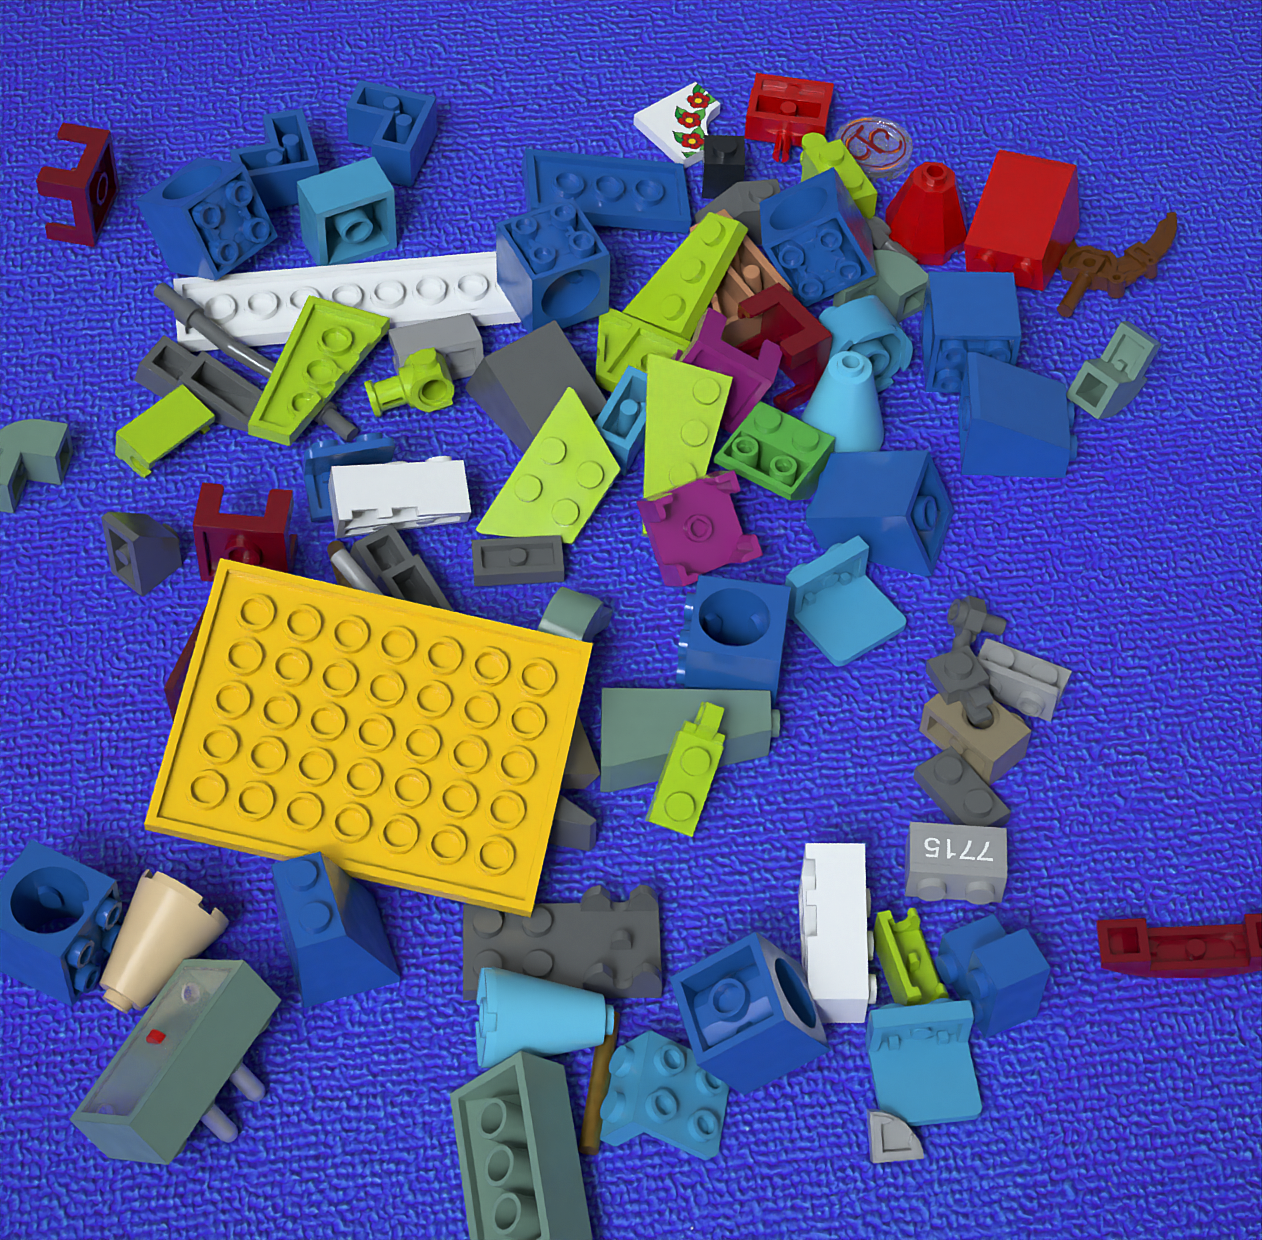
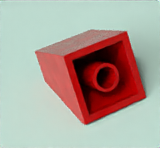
M999 149L964 242L966 272H1014L1016 286L1044 292L1080 228L1077 165Z

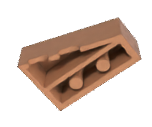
M725 209L716 213L733 219ZM699 223L689 228L690 233L696 228V226ZM745 235L708 305V307L727 318L720 340L733 347L759 334L761 330L763 313L754 318L748 319L745 317L740 319L737 316L739 302L778 282L793 295L792 288L747 235Z

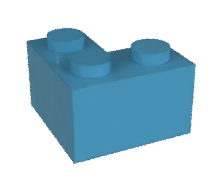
M629 365L594 423L621 469L620 474L624 476L644 443L647 373Z

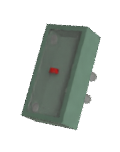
M183 959L69 1120L108 1158L169 1165L184 1150L187 1137L199 1120L221 1141L227 1143L234 1141L238 1136L236 1125L214 1104L215 1097L227 1079L249 1100L257 1102L265 1096L264 1085L242 1062L244 1054L254 1039L269 1025L271 1015L281 999L245 960Z

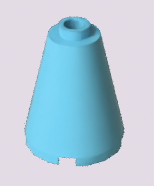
M854 351L839 352L830 359L800 421L835 437L833 453L880 452L884 440V425L871 362L864 355Z
M496 967L481 968L476 1000V1005H480L479 1021H476L475 1033L477 1062L481 1068L491 1069L519 1051L544 1058L603 1044L604 1035H612L613 1005L605 1004L603 994Z

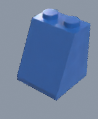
M967 352L957 406L961 475L1065 478L1069 461H1075L1077 456V436L1070 435L1069 428L1073 427L1074 403L1067 402L1066 385L977 352Z
M928 450L831 453L824 471L819 475L818 488L813 501L806 509V523L808 528L813 531L820 548L828 550L837 543L843 544L859 536L869 546L867 561L920 576H932L954 509Z
M321 852L271 864L279 926L304 1008L400 982V975L372 893Z

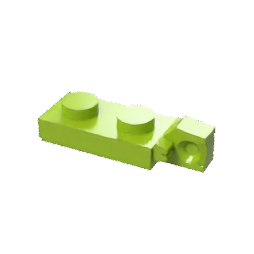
M707 701L701 702L694 723L684 720L681 730L676 731L645 821L693 837L724 749L722 745L726 735L717 731L725 708Z

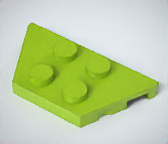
M609 307L608 313L599 316L595 383L598 387L613 393L628 365L647 373L648 353L671 359L678 349L684 353L691 342Z
M571 387L567 388L475 530L480 534L514 538L561 535L562 544L573 545L611 488L621 469L574 389Z

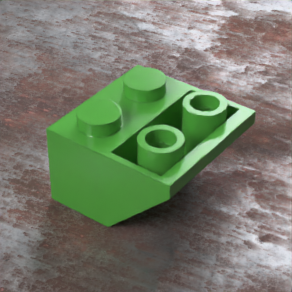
M759 401L716 454L714 463L728 470H734L736 474L790 501L808 500L817 490L819 475L824 471L829 456L834 451L835 437Z

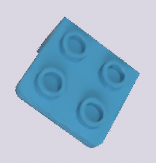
M859 536L843 544L837 543L831 546L824 555L808 564L802 563L797 565L786 576L785 586L791 587L787 614L835 666H844L901 633L906 626L905 616L865 575L869 546Z
M941 998L924 1005L904 1006L893 1003L884 1005L877 1010H870L865 1044L878 1108L880 1110L898 1116L909 1127L974 1120L980 1116L982 1103L968 1045L974 1020L970 1000L954 1001L949 998Z
M651 1030L619 1046L613 1053L609 1063L611 1079L608 1094L600 1109V1117L603 1119L600 1140L617 1147L645 1132L703 1160L715 1157L719 1151L729 1085L697 1066L693 1050Z

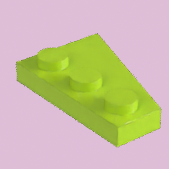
M709 212L625 307L622 313L690 341L700 318L707 309L748 228L740 221Z

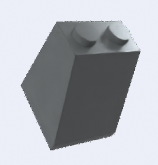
M556 320L484 357L465 386L468 394L523 454H525L568 387L575 390L593 423H595L607 403Z

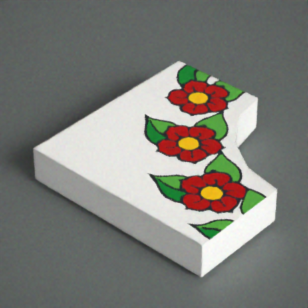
M694 82L634 114L633 125L675 163L683 164L684 169L702 160L704 135H709L707 127L710 121L720 114V103L697 82Z

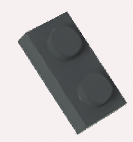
M561 535L471 540L474 586L564 582Z
M952 746L915 768L913 779L954 825L999 828L1009 822L1011 811Z

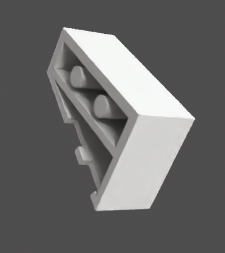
M437 456L429 458L425 462L407 463L405 461H397L386 464L331 466L328 489L335 538L372 534L391 523L398 531L468 522L471 506L463 460L452 461L451 456Z
M805 843L798 891L802 969L821 1023H864L868 1004L876 1003L877 995L876 975L868 974V960H873L874 940L873 932L867 931V918L870 917L871 896L870 889L866 888L865 844Z

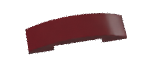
M1262 913L1244 914L1242 924L1147 928L1146 918L1096 920L1101 968L1153 978H1211L1262 970Z

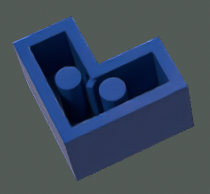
M359 80L346 106L348 141L371 147L372 157H375L389 182L412 187L437 134L436 97Z
M303 108L262 115L265 144L230 150L231 162L245 165L265 209L299 204L297 181L320 174L319 163Z
M991 914L943 934L938 956L935 959L936 967L942 980L946 984L953 985L960 997V1001L970 1000L974 1015L973 1024L976 1023L985 1039L1037 1017L1051 967L1026 928L1007 935L995 914Z

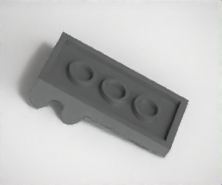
M601 885L589 888L583 894L581 903L534 904L531 918L473 904H463V1000H477L481 968L492 967L603 994L604 999L661 998L662 973L659 900L657 893L649 886L639 885L630 892L629 900L618 903L610 899L609 891Z

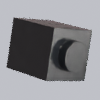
M704 135L702 198L715 199L735 183L744 182L745 136Z

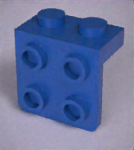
M368 433L356 437V442L341 445H338L337 440H323L313 443L311 445L312 449L304 452L302 473L311 522L333 519L328 489L331 466L392 462L395 450L393 437L383 438L382 433Z

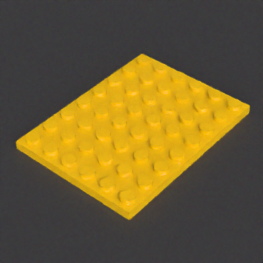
M220 558L144 822L145 830L280 861L321 852L354 878L531 918L593 644Z

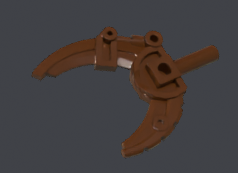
M1176 211L1166 214V218L1158 223L1154 234L1145 244L1140 241L1125 249L1124 256L1116 258L1110 250H1099L1091 245L1078 247L1073 238L1057 267L1061 271L1062 279L1072 282L1057 306L1058 313L1063 317H1070L1088 289L1094 291L1099 289L1106 291L1112 298H1121L1125 295V288L1135 283L1137 278L1141 276L1147 279L1156 278L1158 275V262L1168 253L1175 241L1177 234Z

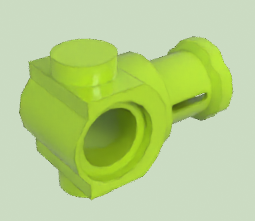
M435 347L421 349L410 354L405 360L404 366L398 368V375L374 383L371 380L364 382L376 418L382 416L383 411L407 403L411 409L417 407L421 411L428 413L453 405L454 385L445 358L436 352Z

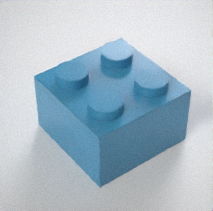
M375 157L297 181L302 241L317 266L349 264L397 248L394 188Z

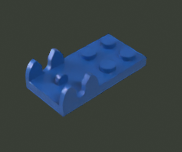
M525 148L521 162V172L525 186L527 213L574 198L591 225L688 234L691 225V215L683 164Z

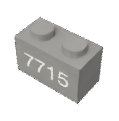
M910 822L905 844V896L919 897L925 901H938L941 899L967 900L972 904L978 905L990 902L1001 903L1007 881V828Z

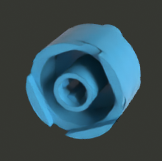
M868 295L864 298L844 303L839 307L831 306L820 314L818 321L833 335L829 361L835 354L843 351H854L864 355L871 362L877 393L894 383L891 377L900 367L904 372L910 364L913 354L912 342L887 306L877 296Z

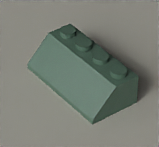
M519 1051L450 1093L470 1240H593L564 1065Z

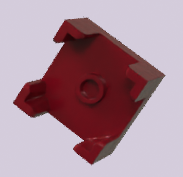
M62 123L57 133L59 140L87 145L76 168L66 170L44 166L36 179L38 193L42 196L70 200L75 226L47 222L45 225L47 239L95 247L120 190L110 130Z
M778 282L738 303L737 316L740 319L745 317L750 319L761 313L763 314L760 333L736 345L735 348L758 360L762 344L765 340L780 346V351L783 354L779 368L796 385L774 396L773 403L780 411L787 413L810 400L829 362L833 335Z
M202 482L192 525L201 581L214 582L220 558L293 575L298 551L297 534H288L294 508L293 490L271 489L264 517L219 513L224 486L222 484Z

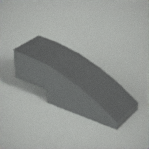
M165 335L161 337L139 363L134 379L162 398L183 384L215 415L214 422L248 432L249 420L263 391L202 350L196 357Z
M392 523L353 543L350 552L351 557L384 596L453 611L418 554L412 556Z

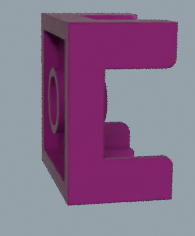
M708 307L697 324L691 344L684 353L678 349L671 359L733 377L719 425L720 428L733 434L774 383L783 353L780 351L779 345L765 340L757 360L720 340L727 318Z
M734 470L715 471L636 501L665 586L684 587L698 581V575L729 563H744L763 555L757 536L755 534H743L729 494L737 493L741 490Z

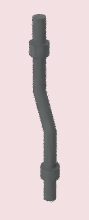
M165 282L160 283L155 288L154 296L174 311L175 319L186 328H194L229 357L267 379L270 378L276 363L233 339L205 316L204 309L193 299L183 298ZM330 400L313 419L321 426L326 424L346 442L352 441L358 434V428L339 414L337 406Z

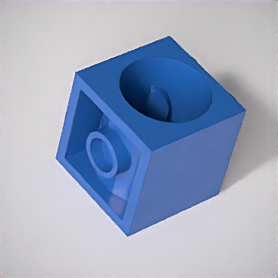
M198 157L136 199L137 205L170 271L174 273L217 281L278 237L245 165L241 163Z
M834 167L759 202L762 247L778 273L792 288L793 296L804 307L876 275L871 229Z
M574 198L496 223L497 283L528 333L554 320L562 329L609 312L610 253Z
M929 271L919 328L925 392H960L967 352H977L1016 366L1022 335L1014 272Z
M698 575L696 593L687 592L684 608L685 622L684 628L680 632L678 646L679 659L676 684L684 685V689L770 691L771 709H775L791 587ZM721 643H735L743 646H728Z
M31 840L0 881V972L73 1007L83 993H89L97 983L100 968L110 956L125 919L116 879ZM54 919H79L69 928L56 933L42 934L34 932L44 923Z
M756 931L669 977L697 1066L743 1095L831 1051L801 964Z

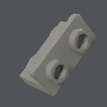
M986 638L976 658L990 678L989 692L995 701L1018 709L1025 715L1039 717L1051 722L1070 681L1072 671Z

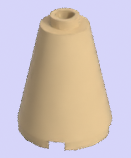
M146 869L139 880L100 980V986L106 990L102 998L111 1006L128 1014L131 1008L142 1011L161 992L183 959H196L225 931L229 925V920L216 907L209 915L203 910L204 906L201 903L203 897L181 882L158 871L153 876L150 869Z

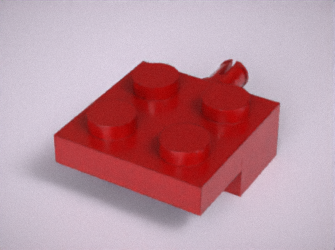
M756 73L746 114L745 139L775 143L772 158L779 162L782 151L781 163L787 162L791 145L801 146L802 138L807 133L815 132L825 137L834 83Z

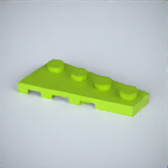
M309 295L249 420L248 434L291 446L390 329V318Z
M652 353L647 354L643 499L706 475L733 377ZM642 520L641 536L649 538Z

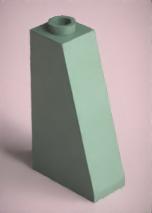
M602 688L600 792H613L659 781L676 731L681 730L684 720L694 723L701 702L707 701L725 708L717 731L726 735L722 745L724 749L717 767L768 756L771 737H779L780 712L779 709H771L770 691Z

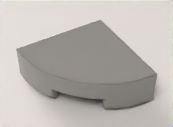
M866 1109L870 1160L873 1163L924 1159L919 1139L902 1119L884 1110Z

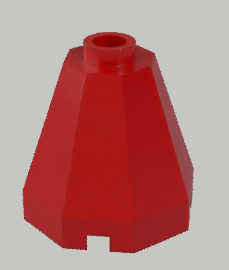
M924 162L915 168L886 208L884 222L892 231L888 236L889 239L893 242H898L918 259L917 264L942 266L950 261L951 254L958 250L959 255L964 251V242L968 234L967 212L955 172L943 163Z

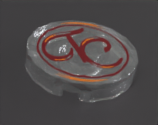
M860 117L850 120L839 128L834 137V141L841 139L870 182H877V178L887 177V181L896 179L907 170L912 160L913 145L911 137L903 127L885 118Z

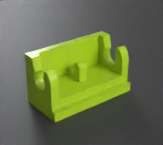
M182 384L116 432L115 455L120 460L125 461L137 474L145 478L151 474L150 469L155 466V462L197 431L200 434H205L209 431V425L214 422L215 415Z
M909 908L907 918L897 923H894L890 910L878 912L873 932L874 947L894 1002L904 1006L928 1004L936 999L949 998L945 985L940 982L919 926L920 917L917 910Z

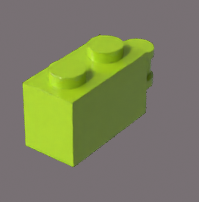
M812 132L804 135L801 144L803 151L800 155V164L802 165L801 182L834 167L862 216L870 220L875 215L878 192L841 139L827 142L825 137L819 133Z

